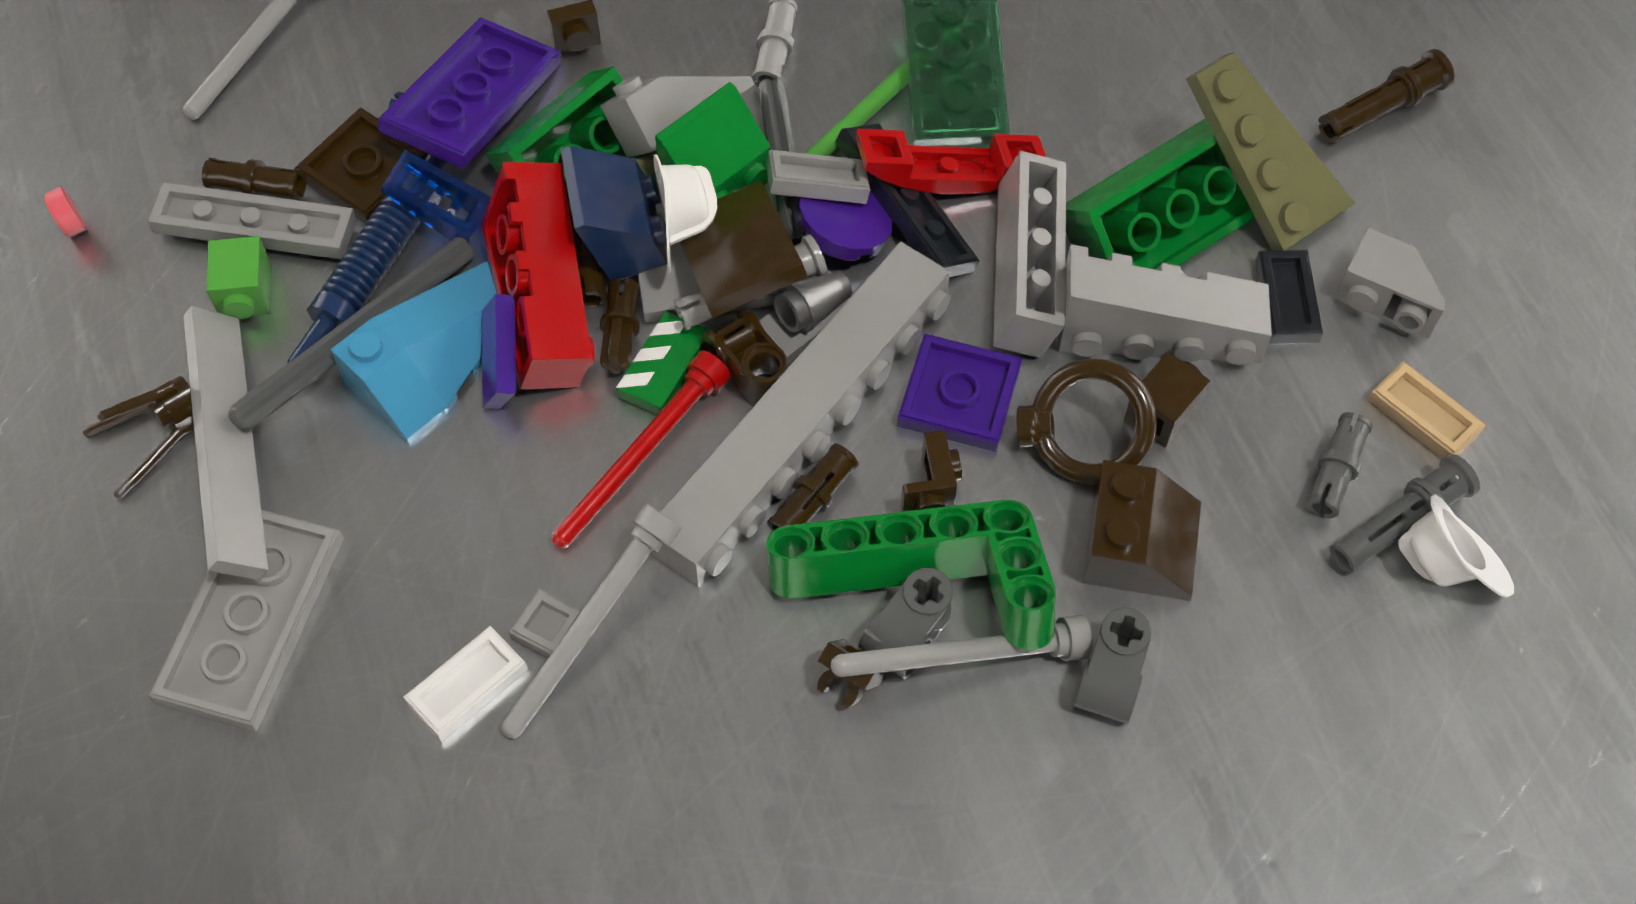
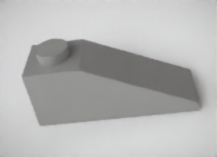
M636 75L614 86L612 89L616 96L601 104L600 107L626 156L631 157L655 151L656 134L728 82H731L740 94L755 84L751 76H659L641 81L639 75Z

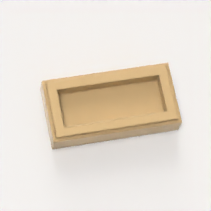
M1404 361L1371 392L1367 400L1441 459L1448 454L1460 455L1486 427L1484 422Z

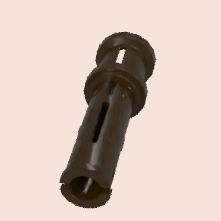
M1431 49L1421 56V60L1413 65L1397 67L1392 70L1387 81L1383 82V84L1320 116L1318 122L1321 123L1319 130L1322 136L1332 144L1337 143L1350 133L1363 128L1396 108L1414 107L1422 101L1424 95L1433 90L1449 88L1455 79L1451 61L1442 51Z

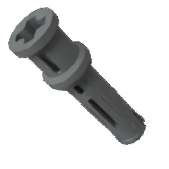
M1446 455L1439 462V468L1423 479L1418 477L1409 481L1403 491L1404 496L1377 515L1371 517L1344 539L1330 546V553L1335 563L1348 574L1355 572L1359 566L1394 544L1402 535L1409 531L1414 523L1432 510L1430 497L1435 494L1442 498L1448 507L1462 497H1473L1480 490V481L1476 472L1459 455ZM1445 485L1446 489L1441 491L1439 487ZM1393 521L1395 523L1394 526L1373 541L1368 540V537L1389 522Z

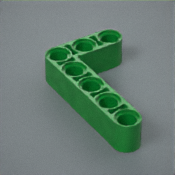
M996 500L787 525L777 528L767 538L766 550L769 584L772 591L779 596L803 598L902 586L908 576L922 568L939 570L950 580L987 575L1003 633L1010 644L1023 650H1036L1048 645L1054 637L1056 588L1032 513L1021 502Z

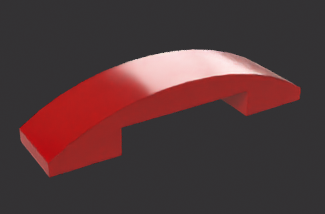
M857 128L855 134L863 165L867 172L888 183L929 193L974 194L998 191L999 183L1020 151L1047 157L1038 135L994 134L989 148L908 145L904 130Z

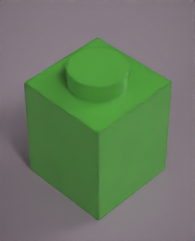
M260 236L209 240L206 291L216 311L239 319H246L252 315L270 314L272 264Z

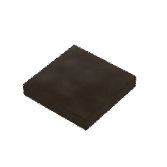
M360 107L304 158L294 170H304L308 186L338 206L353 208L356 218L366 224L401 172L408 171L416 174L429 153L379 132L378 118Z

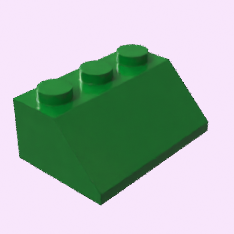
M615 66L588 72L487 152L485 156L498 174L503 162L562 163L569 211L572 212L561 149L573 146L627 157L600 107L601 104L616 96L612 88L624 81ZM640 154V155H636V156H631V157H629V158L637 159L638 157H640V156H642V155H644V154Z

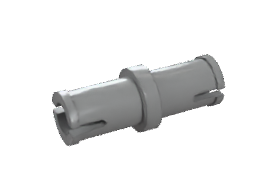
M771 0L769 2L765 28L758 34L756 42L759 54L752 79H754L753 82L758 87L765 78L772 80L777 77L782 80L786 57L790 56L794 47V39L791 35L798 8L793 0Z

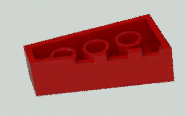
M503 162L481 224V229L497 294L513 295V299H515L516 375L520 389L578 388L588 367H592L594 363L595 346L593 339L588 333L562 163Z

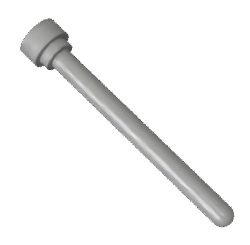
M273 0L185 103L183 114L186 118L196 120L201 117L298 0Z
M645 503L633 520L636 527L631 532V535L635 538L502 722L501 729L506 737L517 738L523 733L652 551L658 553L663 545L670 546L681 530L675 522Z
M1083 615L1059 617L1055 622L1054 637L1051 642L1045 647L1036 650L1017 648L1010 644L1004 635L838 654L832 659L830 666L836 676L847 677L1050 652L1053 657H1060L1063 661H1074L1090 657L1093 648V637L1088 620Z

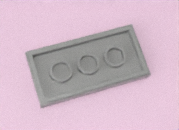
M262 510L268 571L260 580L208 571L148 696L153 703L258 732L344 540L341 531Z

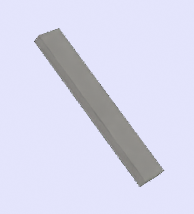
M191 305L183 315L208 571L260 580L268 571V561L252 429L248 432L239 429L228 414L230 407L248 394L239 318Z

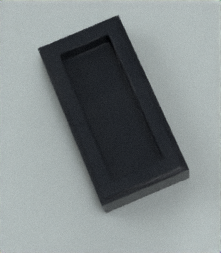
M1308 250L1258 251L1255 260L1258 281L1269 284L1272 333L1269 344L1319 343L1323 336V329Z

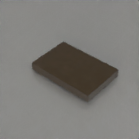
M761 180L717 199V212L708 228L701 233L680 241L712 318L808 277L804 265Z

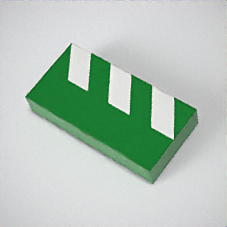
M665 311L617 385V397L658 415L685 382L684 376L688 373L687 365L700 351L704 350L701 334L709 329L695 325L692 329L686 330L682 325L683 318L679 319V316Z

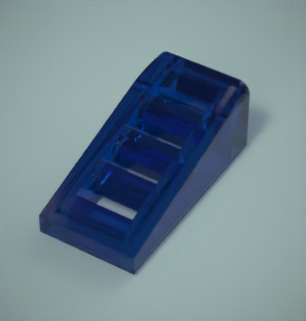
M404 150L380 191L449 241L456 237H462L469 245L482 224L491 198L407 150ZM410 172H413L419 178L411 191L402 186ZM428 184L435 188L429 201L420 197ZM444 196L452 201L447 211L438 207ZM461 208L469 213L465 221L456 217Z

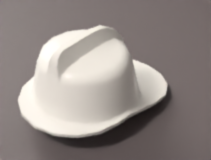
M655 154L653 161L656 180L666 217L668 273H671L670 245L701 233L708 228L717 212V197L710 173L705 167L688 164L661 165L658 155Z
M1436 494L1431 496L1432 510L1414 523L1409 531L1402 535L1398 541L1399 550L1414 570L1424 579L1433 581L1441 587L1478 579L1500 596L1508 598L1514 594V584L1511 577L1491 547L1457 518L1442 498Z

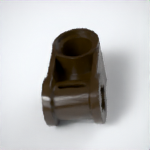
M745 308L737 312L736 320L718 331L708 330L701 334V341L705 351L715 355L727 366L731 373V382L745 399L755 406L787 370V356L767 334L757 317ZM760 374L774 375L769 378L756 377Z

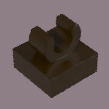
M845 639L828 642L818 659V662L829 668V670L820 676L817 690L822 693L828 692L837 678L843 679L848 685V694L841 705L849 708L861 700L865 690L878 687L887 672L847 677L836 676L830 666L832 659L836 655L862 652L861 649Z

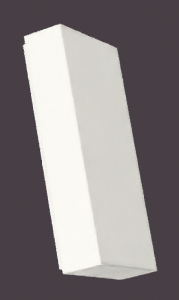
M489 626L403 698L410 709L443 742L523 675L528 668L526 662Z

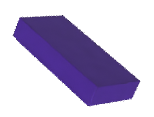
M495 294L482 310V408L501 409L516 393L515 299H513V295Z

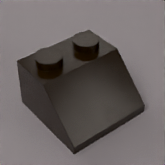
M1103 460L1094 492L1083 584L1191 601L1201 501L1157 468Z

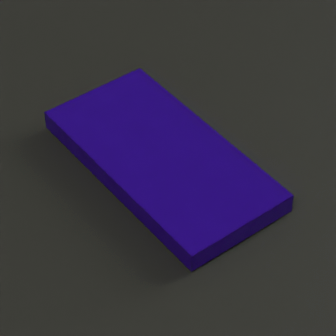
M480 17L378 118V130L383 134L464 169L561 65V51Z

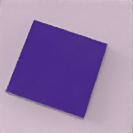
M924 333L897 417V427L920 433L945 430L947 440L997 452L1023 358Z

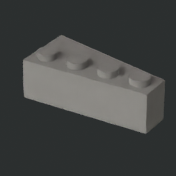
M1070 244L1065 268V326L1059 333V352L1075 353L1084 357L1097 354L1125 355L1131 359L1163 357L1169 352L1179 360L1187 362L1217 360L1228 361L1235 365L1262 362L1272 336L1269 284L1206 272L1199 278L1189 277L1181 270V266L1161 263L1155 270L1132 265V256L1112 253L1109 260L1089 257L1087 247Z

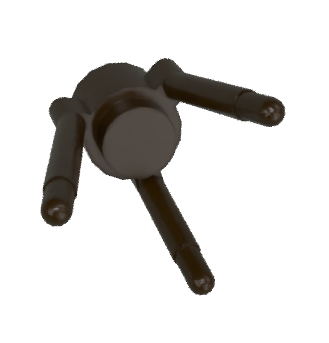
M182 376L169 380L154 390L98 412L97 418L100 421L83 430L85 437H91L147 411L151 412L162 428L169 424L175 427L116 488L114 496L117 499L123 498L184 435L194 430L190 385Z

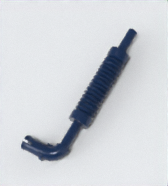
M396 92L394 94L395 99H398L403 92ZM391 98L388 108L396 101L395 99ZM429 154L416 174L408 171L401 172L351 247L347 250L346 255L343 256L341 262L338 263L336 269L327 279L326 284L323 285L321 291L318 292L307 308V312L314 322L287 360V364L367 304V300L371 298L372 293L375 292L387 271H389L400 255L401 250L406 246V243L410 240L420 222H422L437 200L438 194L432 184L447 161Z

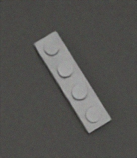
M163 182L147 222L152 232L157 234L207 241L260 236L265 249L342 259L346 253L357 219L353 208Z

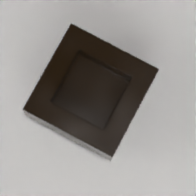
M592 0L547 10L554 49L561 51V54L581 51L601 44L597 12Z

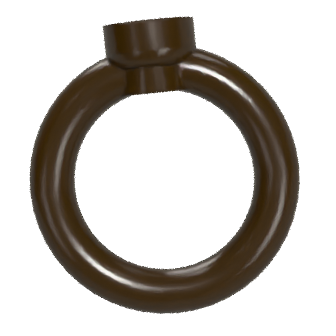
M1097 358L1074 361L1056 370L1040 387L1033 405L1018 406L1016 414L1017 435L1021 448L1036 447L1045 463L1056 473L1071 481L1089 485L1097 484L1102 463L1090 464L1077 461L1068 456L1055 440L1053 408L1059 396L1067 388L1084 380H1102L1117 386L1130 400L1135 413L1133 437L1126 449L1109 461L1140 465L1152 447L1157 427L1154 401L1142 380L1121 364Z

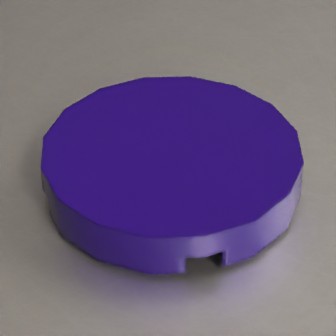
M872 191L869 193L867 204L799 197L796 203L794 218L797 226L801 223V226L806 231L804 236L810 234L815 239L820 250L829 256L846 261L858 260L860 255L870 254L869 258L879 254L891 235L892 219Z

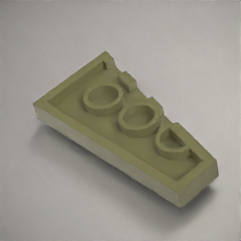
M1234 52L1219 57L1185 78L1272 251L1287 250L1355 204Z

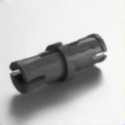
M1345 412L1341 414L1329 449L1321 452L1317 464L1320 472L1312 492L1305 503L1306 507L1318 516L1325 502V505L1328 507L1324 517H1338L1350 481L1357 479L1361 469L1359 457L1368 434H1370L1373 428L1370 420L1360 414L1354 430L1351 425L1354 413Z

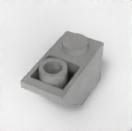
M1370 227L1367 228L1335 296V299L1348 304L1357 311L1370 313L1396 324L1404 331L1417 333L1426 338H1430L1447 304L1416 246Z

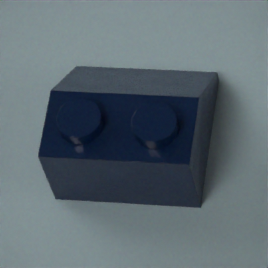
M573 146L561 149L574 228L610 281L616 278L622 280L668 264L664 244L667 243L666 223L661 213L657 214L656 205L662 202L654 176H645L634 158Z

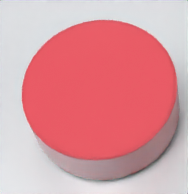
M62 186L44 194V201L48 210L67 237L72 238L87 230L80 212Z

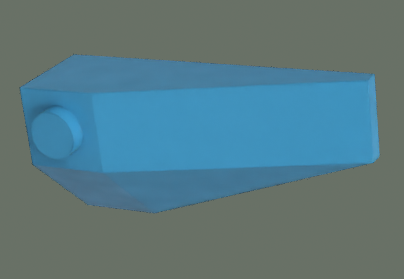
M489 260L371 318L330 349L343 382L408 444L449 413L458 399L456 393L469 374L474 375L482 364V310L491 298L497 294Z

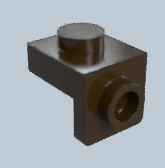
M945 430L924 433L921 460L926 481L908 483L902 486L901 512L955 505L956 481L962 480L959 452L957 449L949 450Z

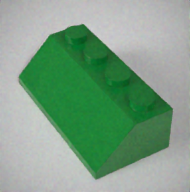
M1206 118L1066 202V234L1072 245L1087 247L1089 257L1109 260L1112 253L1132 256V265L1154 270L1161 263L1179 266L1255 218Z

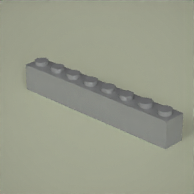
M900 241L660 511L675 522L681 530L669 547L663 545L658 553L652 551L650 554L698 588L710 574L714 577L719 575L731 560L733 555L732 549L743 536L751 537L760 528L766 516L765 510L776 498L784 499L791 492L794 482L798 479V472L808 460L815 462L822 456L830 442V435L841 423L846 426L852 421L861 406L863 396L870 388L877 390L882 386L890 374L892 363L900 353L904 355L910 353L917 344L922 333L921 329L930 319L936 321L942 316L951 299V295L948 294L950 271Z

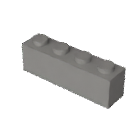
M1020 151L998 185L993 347L1041 358L1065 326L1066 162Z

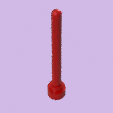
M702 350L687 365L688 373L684 376L686 383L554 530L551 539L556 547L567 548L572 544L700 397L707 398L711 393L717 394L731 379V373L719 358L708 351Z

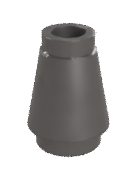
M838 270L795 282L782 288L781 294L775 297L774 306L777 316L785 328L791 332L799 330L809 331L841 305L844 300L851 297L852 287L845 274Z

